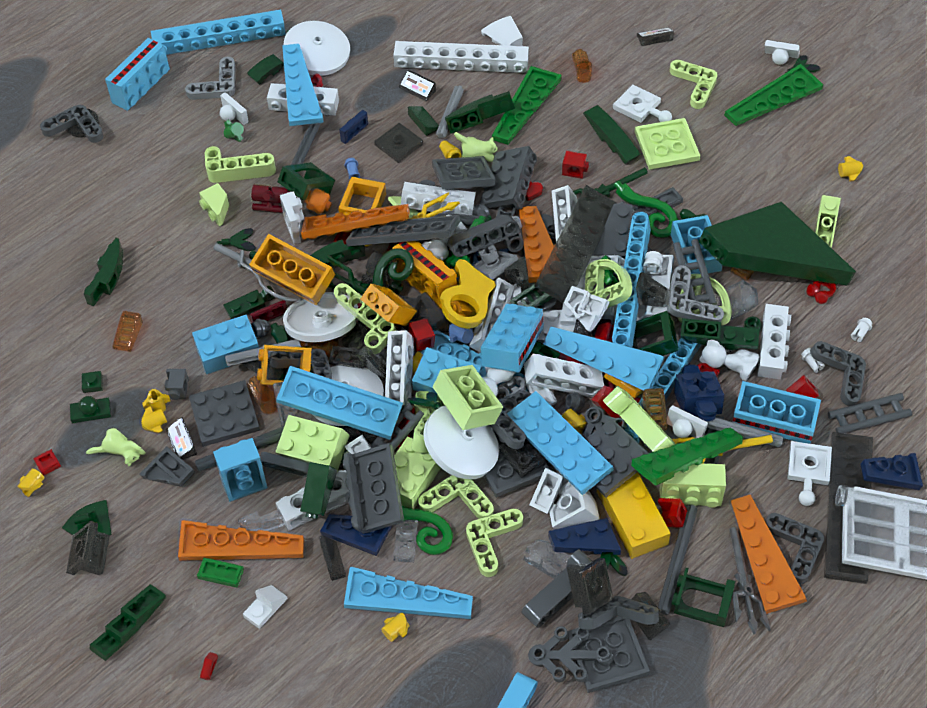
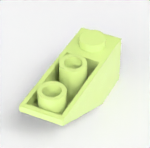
M822 195L815 233L832 248L841 198Z

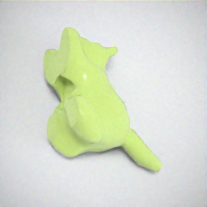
M457 132L454 133L455 137L462 142V157L484 156L487 162H493L495 156L493 153L498 149L493 137L488 141H482L474 137H465Z
M115 428L106 431V436L100 447H92L86 451V454L107 452L122 455L125 458V464H128V466L140 459V454H146L136 443L131 440L127 441V438Z

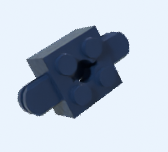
M697 365L684 366L683 374H676L674 395L680 409L693 416H698L704 421H713L716 418V414H722L724 393L715 372H701Z

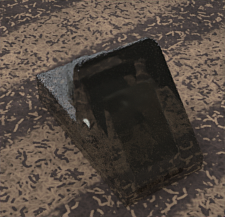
M521 257L504 270L506 282L511 285L517 284V288L521 287V292L529 287L526 258Z
M360 320L356 321L355 329L342 341V345L355 355L366 347L364 338L371 330Z

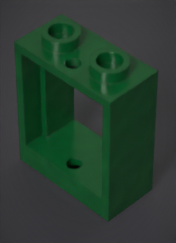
M668 311L636 321L632 348L638 349L636 338L663 329L664 340L639 348V350L662 356L679 351L674 321Z

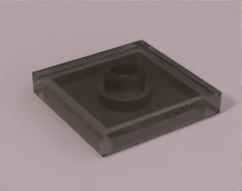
M398 123L376 139L374 144L399 163L421 147L423 140L401 123Z

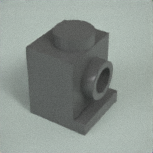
M166 369L168 379L165 381V390L168 391L170 399H186L189 382L186 369Z

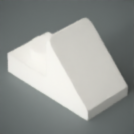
M545 468L529 505L547 514L550 513L549 510L552 504H554L557 495L560 494L559 491L563 485L564 476Z
M272 585L256 590L257 599L243 613L244 618L259 629L288 599L286 595Z

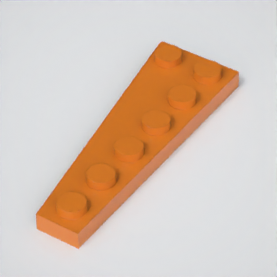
M408 204L372 208L367 210L366 213L357 210L352 211L349 215H343V212L336 213L334 217L328 218L326 214L305 217L301 236L302 239H315L321 235L331 236L337 232H350L357 228L366 229L372 225H386L392 221L402 222L409 218L410 209Z
M537 206L522 207V209H519V217L522 223L521 231L529 283L540 280L544 282L566 279L565 270Z
M751 495L731 500L766 614L807 602L805 594Z
M182 520L178 558L179 561L203 560V558L213 560L304 558V536L280 532L272 533L264 530L249 531L246 528L240 527L233 529L227 528L224 525H218L217 527L207 525V523Z

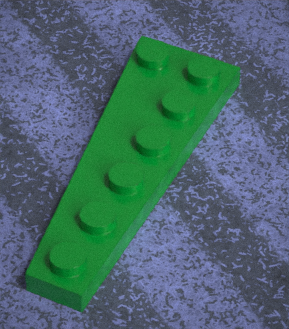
M800 64L726 110L724 116L737 126L823 89L824 84Z
M530 66L512 98L515 109L503 114L492 134L494 141L508 145L560 83L562 75Z
M731 427L725 428L721 431L709 433L699 438L633 458L631 466L656 486L673 478L674 474L678 471L685 472L693 464H702L705 458L712 459L720 453H724L742 444L743 436Z

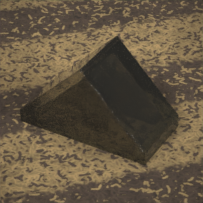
M641 272L636 285L639 305L667 307L670 290Z

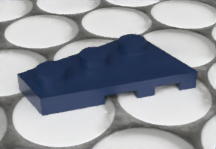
M910 453L908 456L895 455L893 458L878 457L864 459L861 463L864 481L920 490L923 487L916 453Z
M328 515L320 530L321 535L375 556L379 553L392 527L389 526L362 534L353 528L351 523V517L353 516Z
M608 518L548 531V537L554 552L574 553L577 550L594 551V554L613 552V555H621V548Z

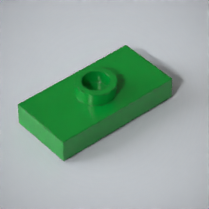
M203 558L197 578L237 588L244 567Z

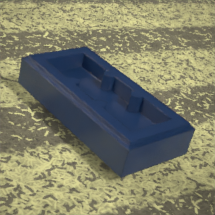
M360 111L339 129L341 142L346 144L368 125L366 111Z

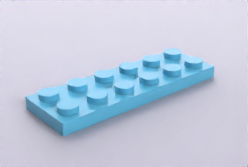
M293 366L289 367L276 399V403L389 440L392 437L403 406L402 402Z
M537 391L507 413L525 433L526 439L581 495L585 494L614 470L613 466Z

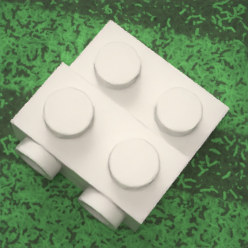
M293 191L280 195L284 220L295 245L301 243L300 235L304 215L301 210V200L296 198Z

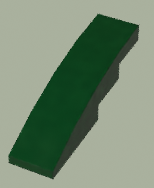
M599 105L583 113L600 140H605L612 152H617L624 164L640 156L639 151L629 137Z
M151 584L121 608V614L105 626V632L90 644V650L104 661L109 659L151 617L164 601L166 595Z

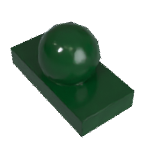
M85 396L78 403L70 404V420L72 423L111 417L109 397L95 399L92 396Z

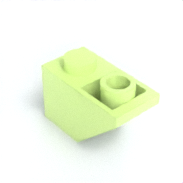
M217 183L199 192L201 198L199 203L203 210L208 211L210 219L216 221L221 226L227 214L229 202L227 194Z

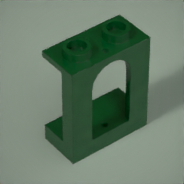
M309 162L283 166L277 182L290 192L294 191L295 196L301 200H306L310 189L318 188L330 195L335 179ZM306 171L304 178L297 172Z
M685 568L684 575L679 574L677 587H680L679 593H674L671 604L675 606L674 614L724 627L736 581L727 579L726 585L688 575L689 568ZM693 589L722 597L719 613L715 614L686 605L682 600L683 593L686 590Z

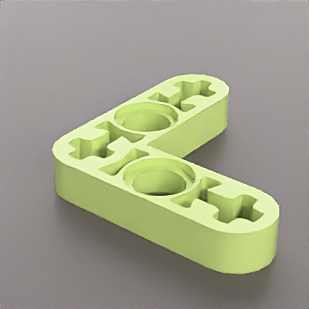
M682 60L672 61L670 73L673 76L697 83L691 95L690 105L695 109L703 108L716 84L717 72ZM695 71L698 74L692 75L689 72ZM705 87L708 90L702 91L699 88Z
M452 475L423 493L418 499L420 510L434 512L457 496H460L478 519L494 515L493 504L472 479H462ZM457 480L464 481V484H457ZM441 489H448L450 493L447 496H441L439 491ZM474 492L478 495V498L470 500L467 498V495ZM424 501L431 502V505H424ZM481 506H482L483 509H485V510L488 509V513H486V512H484V511L481 512Z
M510 509L468 523L466 536L482 575L492 577L498 572V561L489 538L519 529L523 525V514L520 510ZM514 516V518L517 519V522L511 520V517ZM496 521L500 523V527L492 529L489 527V524ZM474 528L479 532V539L477 540L475 533L472 532ZM479 545H485L488 550L480 553L476 548ZM486 558H488V562L490 566H492V569H488V567H486Z

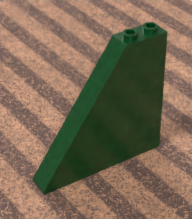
M782 202L706 227L699 239V243L723 266L845 286L850 284L856 273L843 258Z

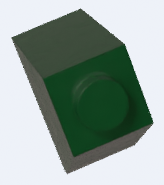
M309 463L300 509L301 512L306 513L305 517L318 519V515H325L337 470L330 465Z

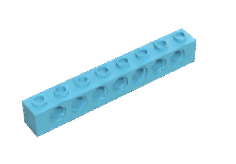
M281 10L151 31L152 40L164 45L166 55L286 35Z

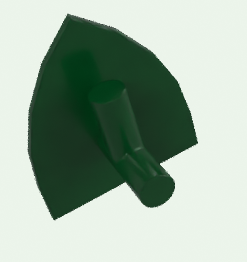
M107 500L95 502L79 509L66 521L62 529L80 538L94 539L111 536Z

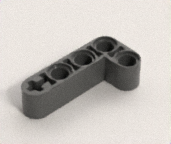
M502 215L451 236L447 241V246L455 256L463 257L500 241H503L504 245L511 252H519L523 248L524 242L518 223L510 215Z
M581 550L575 551L567 561V568L524 606L521 613L533 625L539 628L591 582L595 575L596 564Z

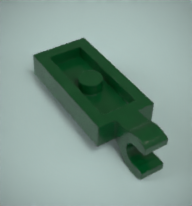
M267 286L268 289L274 292L271 286ZM264 289L261 293L255 290L223 304L231 320L243 315H249L266 307L265 302L273 300L275 297Z

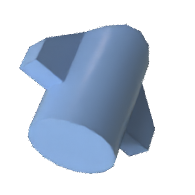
M452 323L449 327L450 341L455 342L458 340L465 344L470 343L473 339V329L460 328Z

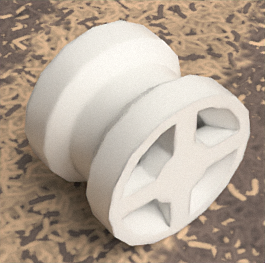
M656 251L647 252L644 257L643 270L648 274H659L662 270L663 255Z

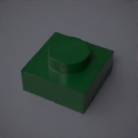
M101 371L82 373L83 393L103 391Z

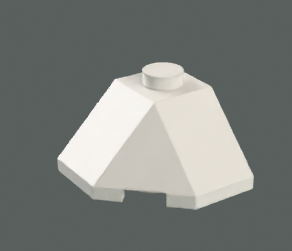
M570 482L562 485L559 491L561 495L557 503L552 504L549 510L554 529L600 519L597 503L590 491L588 490L585 494L581 495Z

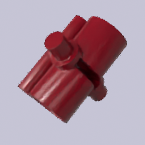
M254 184L251 193L252 201H259L262 204L253 203L252 210L283 213L282 206H279L281 204L280 195L290 191L285 187L273 186L271 188L268 185Z

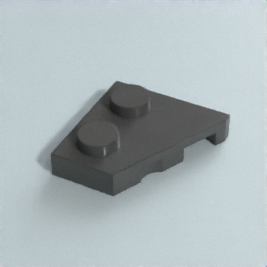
M166 446L140 475L144 479L182 487L195 471Z

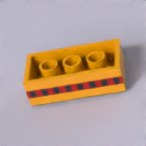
M270 234L267 235L249 264L254 273L314 305L318 304L336 275L331 266Z
M418 241L400 242L392 247L393 249L402 248L410 252L414 260V269L405 281L442 311V308L439 306L441 304L440 296L445 289L457 286L456 272L452 268L447 267L441 259H437L430 250L427 251ZM396 258L395 263L398 264L397 272L400 273L405 268V262L401 258Z

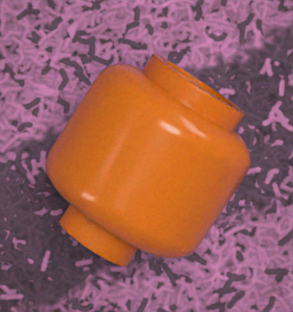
M315 188L313 191L310 190L307 199L304 201L307 209L319 215L324 211L328 212L332 205L330 195L318 188Z

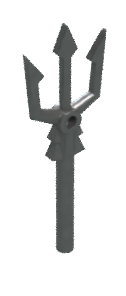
M732 527L729 531L738 573L734 576L740 590L732 594L735 622L738 621L742 613L739 609L738 597H742L745 599L749 616L747 623L752 633L756 634L758 622L754 618L751 604L752 599L758 603L761 613L760 620L770 631L771 628L762 599L754 594L753 584L750 583L752 576L746 572L738 529Z

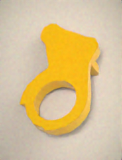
M459 259L454 268L459 277V285L445 289L440 296L442 312L447 320L460 328L470 329L477 327L483 322L488 311V296L496 284L492 279L475 269L468 261ZM456 300L465 301L474 307L476 315L472 317L461 316L452 309L450 303Z

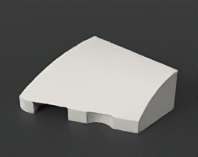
M511 16L499 19L481 30L482 35L491 37L492 42L495 44L522 46L523 37Z
M574 286L571 287L564 301V304L589 332L598 324L610 303L606 299L592 295L588 291Z

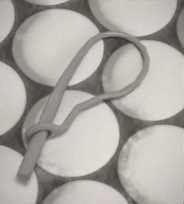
M218 243L215 244L214 250L237 260L238 267L243 266L253 272L249 266L252 259L244 256V250L237 253ZM254 273L259 280L260 286L274 297L286 301L302 300L301 297L290 298L273 292L263 284L260 275Z

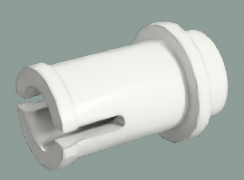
M868 318L860 319L857 327L851 334V338L854 341L858 338L857 342H861L867 331L872 329V321Z
M807 348L801 354L802 360L806 361L815 373H818V369L821 371L825 365L815 360L810 354L811 348Z

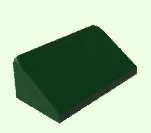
M423 106L408 107L409 117L426 136L437 131L439 125Z

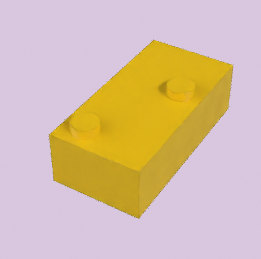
M638 472L607 497L597 489V494L631 559L669 545L671 533Z

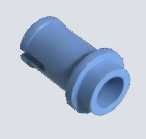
M348 158L344 166L348 171L349 180L351 177L360 178L357 168L358 161L355 158Z

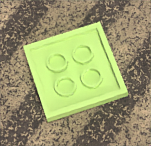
M685 118L635 127L634 132L649 170L700 161L699 151Z

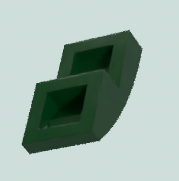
M272 54L258 62L247 74L260 85L270 74L274 76L284 66V62Z

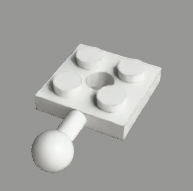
M632 85L613 104L614 110L640 123L649 114L658 117L660 122L672 120V114L669 111L655 109L661 103L660 97L635 85Z
M791 441L787 479L804 482V489L799 494V501L804 506H810L815 502L812 483L829 484L832 447ZM811 460L815 465L808 466L804 461Z

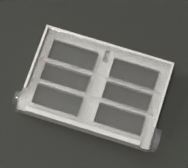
M840 485L836 492L835 504L836 506L843 507L842 563L927 580V500L856 486L850 488Z

